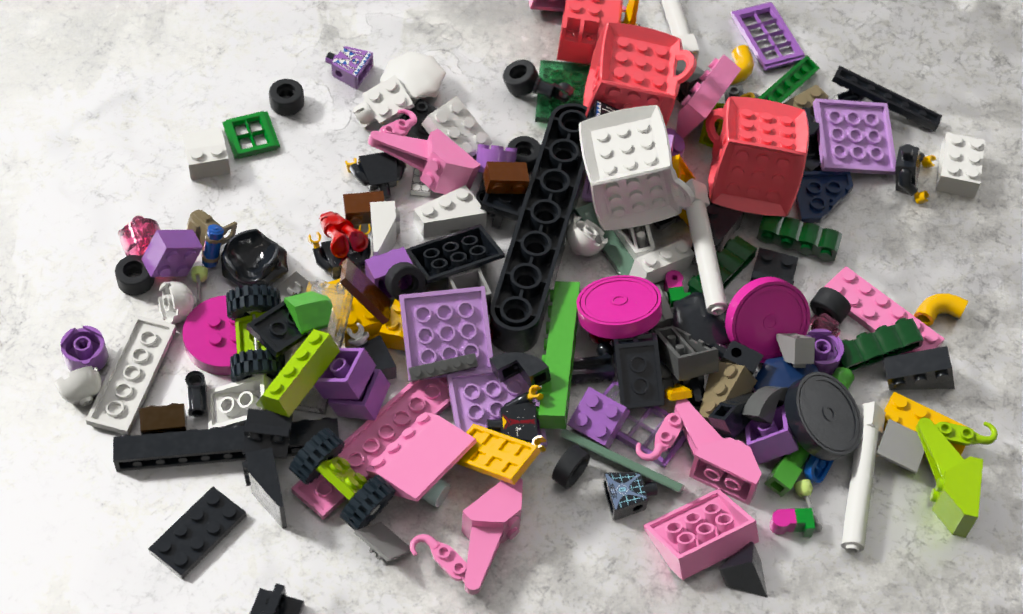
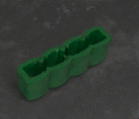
M763 215L757 239L766 244H777L784 249H796L804 255H815L825 261H835L843 234L833 229L822 228L816 224L803 223L791 217Z
M739 236L729 239L721 252H716L724 290L756 256L757 248ZM700 275L692 276L687 284L689 286L688 292L703 293Z
M902 318L896 321L895 325H883L878 327L873 333L863 332L857 335L854 340H842L844 352L842 358H840L839 365L855 372L863 367L874 365L885 357L896 356L915 350L923 345L924 339L913 318Z

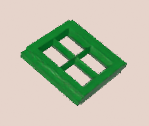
M268 111L243 115L222 122L234 159H242L280 148ZM260 121L262 130L252 132L249 123ZM245 124L248 133L237 135L235 126ZM264 134L267 143L257 146L254 137ZM250 138L253 147L242 149L240 140Z

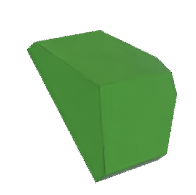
M309 291L284 298V302L301 334L311 332L313 329L318 330L328 327L333 307L328 296Z

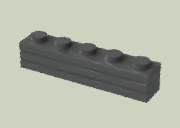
M475 353L411 367L408 371L412 383L477 368L478 363Z

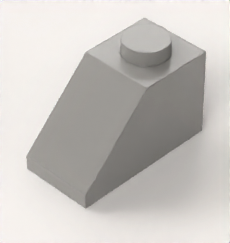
M776 333V339L785 362L792 363L793 367L805 368L806 364H814L815 338L797 333Z

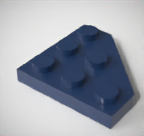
M850 171L804 172L795 199L799 220L803 223H820L852 191L853 182Z

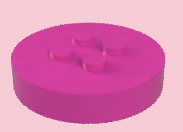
M617 275L596 280L579 293L576 302L580 325L587 332L608 339H623L643 334L652 329L662 316L660 290L649 280L637 276Z
M777 277L758 278L744 285L732 298L726 313V333L730 342L732 340L764 355L760 362L765 363L767 359L783 357L776 339V333H797L806 336L810 325V308L803 293L787 281Z
M226 295L210 298L197 305L189 313L183 325L184 346L191 362L207 373L221 376L231 375L230 357L237 353L235 321L227 316Z

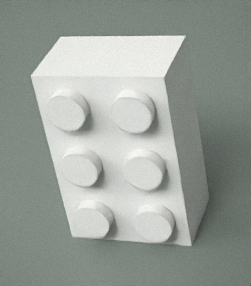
M455 96L429 114L421 124L429 135L430 132L436 129L441 130L472 158H476L478 144L490 146L493 143L458 96Z
M946 132L940 148L936 191L975 198L981 184L985 140Z

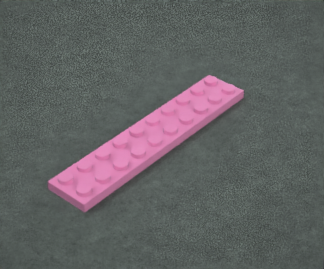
M446 377L410 382L379 410L376 420H367L344 441L345 446L338 456L346 459L351 465L350 468L356 473L362 474L368 480L370 477L365 470L371 465L372 461L379 457L389 444L395 442L401 436V433L416 421L419 415L424 412L439 415L451 404ZM322 474L308 485H305L300 480L291 488L292 493L323 520L347 499Z

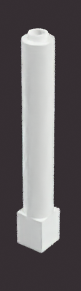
M661 0L672 35L681 39L683 50L690 51L697 61L699 48L695 35L691 34L681 0Z
M691 178L686 184L693 191L695 201L690 207H682V209L686 210L707 312L713 315H721L727 310L728 305L706 208L710 205L706 185ZM679 189V195L682 198L684 193Z
M876 402L857 405L862 420V436L853 454L841 547L849 554H858L864 550L878 435H883L886 414Z

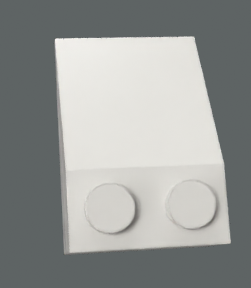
M221 126L182 133L191 180L231 174Z
M395 201L370 202L373 256L389 252L397 242L396 234L400 233V210L395 209Z
M261 374L207 390L208 429L212 427H233L235 425L244 426V422L247 421L248 408L266 410L257 407L256 403L273 380L265 374Z

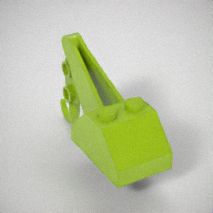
M921 418L916 425V432L936 481V489L933 488L930 495V501L933 502L932 511L952 535L966 538L978 519L983 459L971 456L963 459L951 443L964 446L974 444L989 445L997 439V429L991 423L984 422L983 425L990 429L991 435L982 436L969 427L948 422L934 424L929 418Z

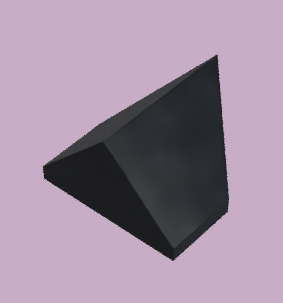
M749 542L722 564L719 570L726 586L767 597L761 559L754 542Z

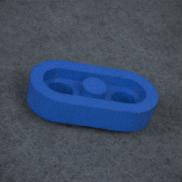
M811 455L804 469L805 478L810 479L811 483H821L825 479L834 460H821Z

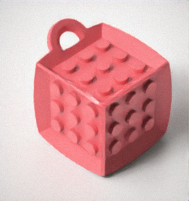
M608 22L596 43L586 81L583 105L587 107L586 117L596 100L619 110L657 105L661 110L666 126L671 116L680 84L689 79L696 69L697 61L695 56L690 51L683 50L681 39L673 35L647 27ZM684 60L686 68L682 73L676 75L678 61Z
M731 96L727 99L723 108L712 110L705 121L706 132L713 142L708 180L710 202L745 213L786 217L789 215L795 202L805 169L809 146L807 114L803 109L775 101ZM717 119L724 120L720 136L715 130Z

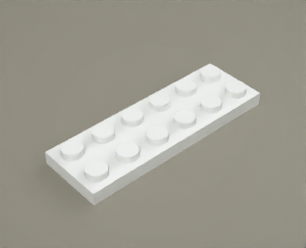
M135 315L86 418L87 425L129 435L138 416L139 408L143 405L177 330L176 325Z

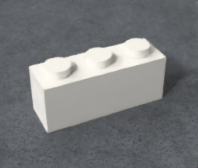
M680 240L635 258L629 275L644 278L654 284L664 280L667 272L671 270H676L680 273L688 270L695 253L684 240Z

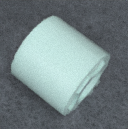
M440 479L422 499L437 508L447 497L451 485Z

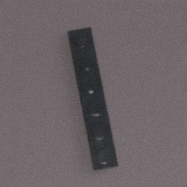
M840 65L832 79V82L849 89L872 102L887 103L890 111L896 112L927 129L936 131L942 115Z

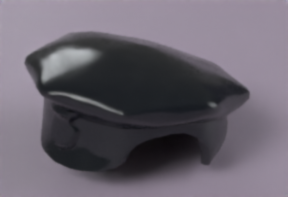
M258 229L246 230L236 234L226 243L221 253L222 275L241 288L245 285L253 286L256 284L257 286L266 285L269 287L288 272L287 251L278 243L266 237Z
M693 292L673 303L672 324L691 334V339L704 341L705 346L710 349L714 347L716 342L724 346L731 343L725 327L727 310L721 315L708 313L703 293Z

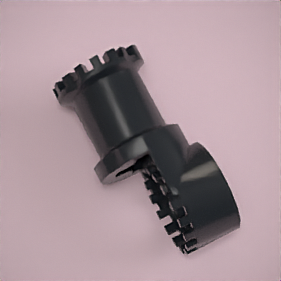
M537 78L536 86L534 85L535 88L532 91L534 94L539 93L547 96V99L552 100V98L563 102L569 101L574 93L573 87L568 83L550 84L543 81L542 78Z

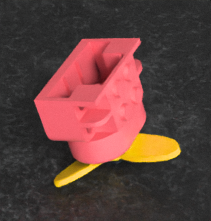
M565 0L556 60L591 64L598 38L608 22L637 25L636 16L639 0H629L623 21H621L623 0Z

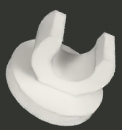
M357 323V333H352L349 327L346 331L351 337L348 340L349 343L360 346L367 342L369 333L364 332V327Z

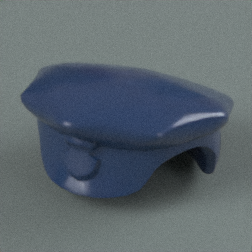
M783 357L770 358L765 361L755 376L757 382L754 390L757 391L765 386L789 388L796 380L809 373L819 371L814 364H806L805 368L793 367L792 363L785 362Z

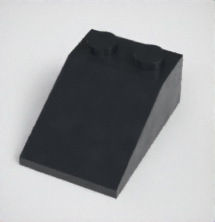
M272 447L245 452L246 461L242 462L246 486L251 485L252 494L281 528H287Z

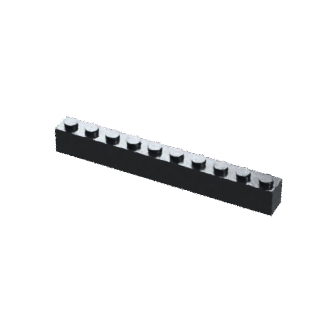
M325 417L319 420L302 419L292 422L288 456H296L298 451L324 428L328 427L339 437L338 419ZM235 425L226 428L212 427L203 430L190 429L180 432L167 431L157 434L144 433L143 435L113 437L114 466L116 472L246 460L245 454H242L244 426Z

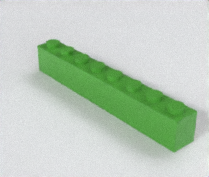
M555 281L554 290H550L552 306H548L550 322H546L548 338H544V351H546V355H542V361L549 367L551 381L543 384L542 389L537 392V394L541 393L544 395L542 400H537L540 402V406H536V419H539L540 428L566 429L578 328L576 302L581 292L580 282Z

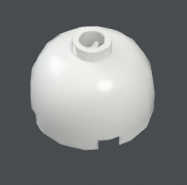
M575 217L568 228L566 236L571 251L576 255L592 256L599 253L608 242V238L604 239L603 237L604 231L588 219L583 222L580 221L582 217Z
M164 282L160 285L159 291L163 292L162 297H158V303L163 320L167 318L168 321L166 323L170 324L185 321L189 313L194 309V306H196V296L192 294L187 285L181 282Z
M87 366L69 372V377L63 379V376L55 381V385L60 396L65 401L72 404L80 403L81 406L92 403V398L99 393L101 377L97 367L93 369L92 366Z

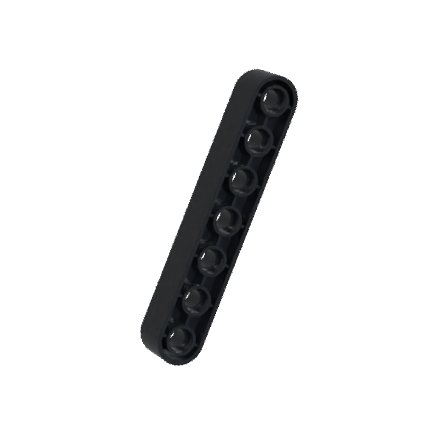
M566 103L560 105L550 115L493 296L489 324L494 336L492 343L496 348L505 353H524L529 351L537 343L550 301V290H553L566 246L567 231L573 221L587 173L581 151L579 123L589 118V112L586 117L587 107L581 104Z

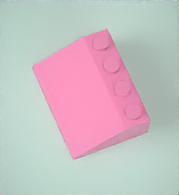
M725 54L719 59H713L708 65L710 70H706L700 76L701 82H697L691 88L692 94H688L682 100L681 104L683 106L678 112L676 133L682 139L706 119L741 71V68Z
M424 412L416 418V421L409 428L401 433V436L395 442L389 444L386 450L379 457L375 458L365 471L370 479L379 474L396 490L394 495L418 502L477 443V440L439 415Z
M720 489L643 525L644 530L670 569L682 580L736 554L749 542H754V544L759 542L756 520Z

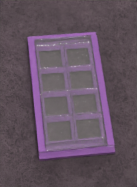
M767 2L731 12L733 21L763 70L768 71L798 63L805 57L804 52L773 3Z
M613 381L603 395L620 403L618 381ZM659 406L629 409L630 413L616 439L635 451L636 445L639 442L641 443V451L645 454H650L654 450L655 435L665 417L670 413ZM681 430L673 446L664 451L658 459L653 461L654 463L664 468L667 466L686 441L683 430Z

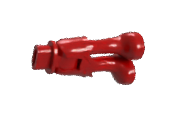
M332 211L320 215V224L324 234L332 238L330 250L335 257H345L349 252V243L357 252L367 248L369 243L367 235L361 230L355 229L350 221Z

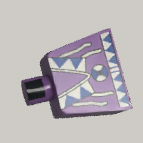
M344 46L338 55L328 52L325 62L332 65V76L357 90L373 67V52Z

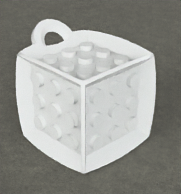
M649 105L621 109L579 123L582 156L591 185L595 213L603 230L626 229L665 220L679 215L682 207H690L695 201L693 191L684 181L677 177L676 171L672 166L668 133L659 106ZM679 189L684 193L682 198L679 195Z

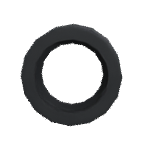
M572 445L556 464L552 473V479L564 488H570L585 471L590 461V454L579 446Z

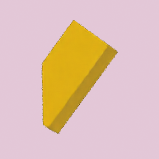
M679 383L675 384L673 388L668 387L664 390L665 398L670 401L692 398L691 390Z

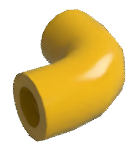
M746 45L736 47L731 53L735 64L741 68V71L730 85L745 81L753 71V56Z
M949 293L934 294L927 297L920 304L914 316L927 326H931L936 317L943 313L960 319L968 304V300Z

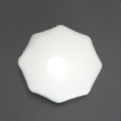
M409 51L387 63L380 82L396 75L414 104L419 99L425 97L435 98L439 94V88L446 72L434 57Z

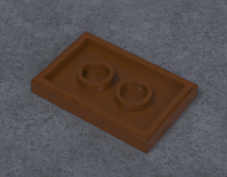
M348 258L342 262L340 284L384 325L390 318L391 300Z

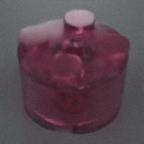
M135 216L130 223L118 231L117 234L126 256L144 255L156 230H161L157 221L144 218L143 216Z

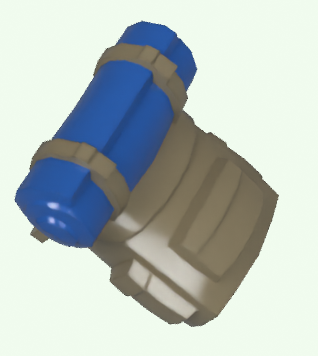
M198 209L190 214L186 230H193L203 247L201 254L202 264L207 268H213L217 266L220 260L221 246L235 236L238 223L234 221L222 227L212 216ZM231 229L230 234L224 238V235Z

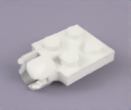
M393 75L363 93L364 101L353 108V113L363 128L374 122L380 123L382 127L402 115L398 114V110H410L415 106L397 76Z

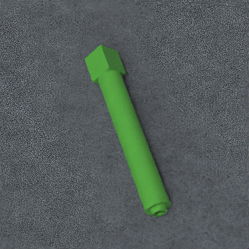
M838 367L832 374L847 389L850 388L855 379L854 374L849 368ZM799 443V450L789 455H783L781 460L775 464L764 483L781 497L792 489L802 472L801 468L810 455Z

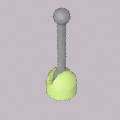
M194 266L191 269L192 280L197 283L196 306L201 303V283L205 282L208 277V269L204 266Z
M804 479L794 484V489L798 496L805 498L808 508H812L815 523L814 531L820 532L822 525L818 523L809 497L813 490L811 480Z

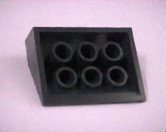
M481 224L405 249L413 265L418 267L425 275L427 284L505 258V253Z

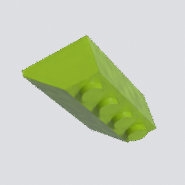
M313 329L256 403L257 407L290 417L340 352L331 335Z

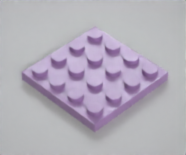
M815 98L813 109L815 123H819L817 139L822 171H850V173L895 175L896 157L887 103Z
M485 286L399 295L408 381H411L408 371L411 367L472 353L476 355L478 367L454 373L492 369L489 358L493 357ZM446 374V375L437 376V377H433V378L446 377L447 374Z
M492 369L452 373L446 376L454 425L464 432H467L473 424L486 428L487 419H499L500 408L517 396L529 392L530 388L520 373L502 383L499 382ZM533 399L532 402H535L536 406H540V402ZM537 419V434L547 440L545 428H540L539 419ZM542 442L540 445L547 447L548 443Z

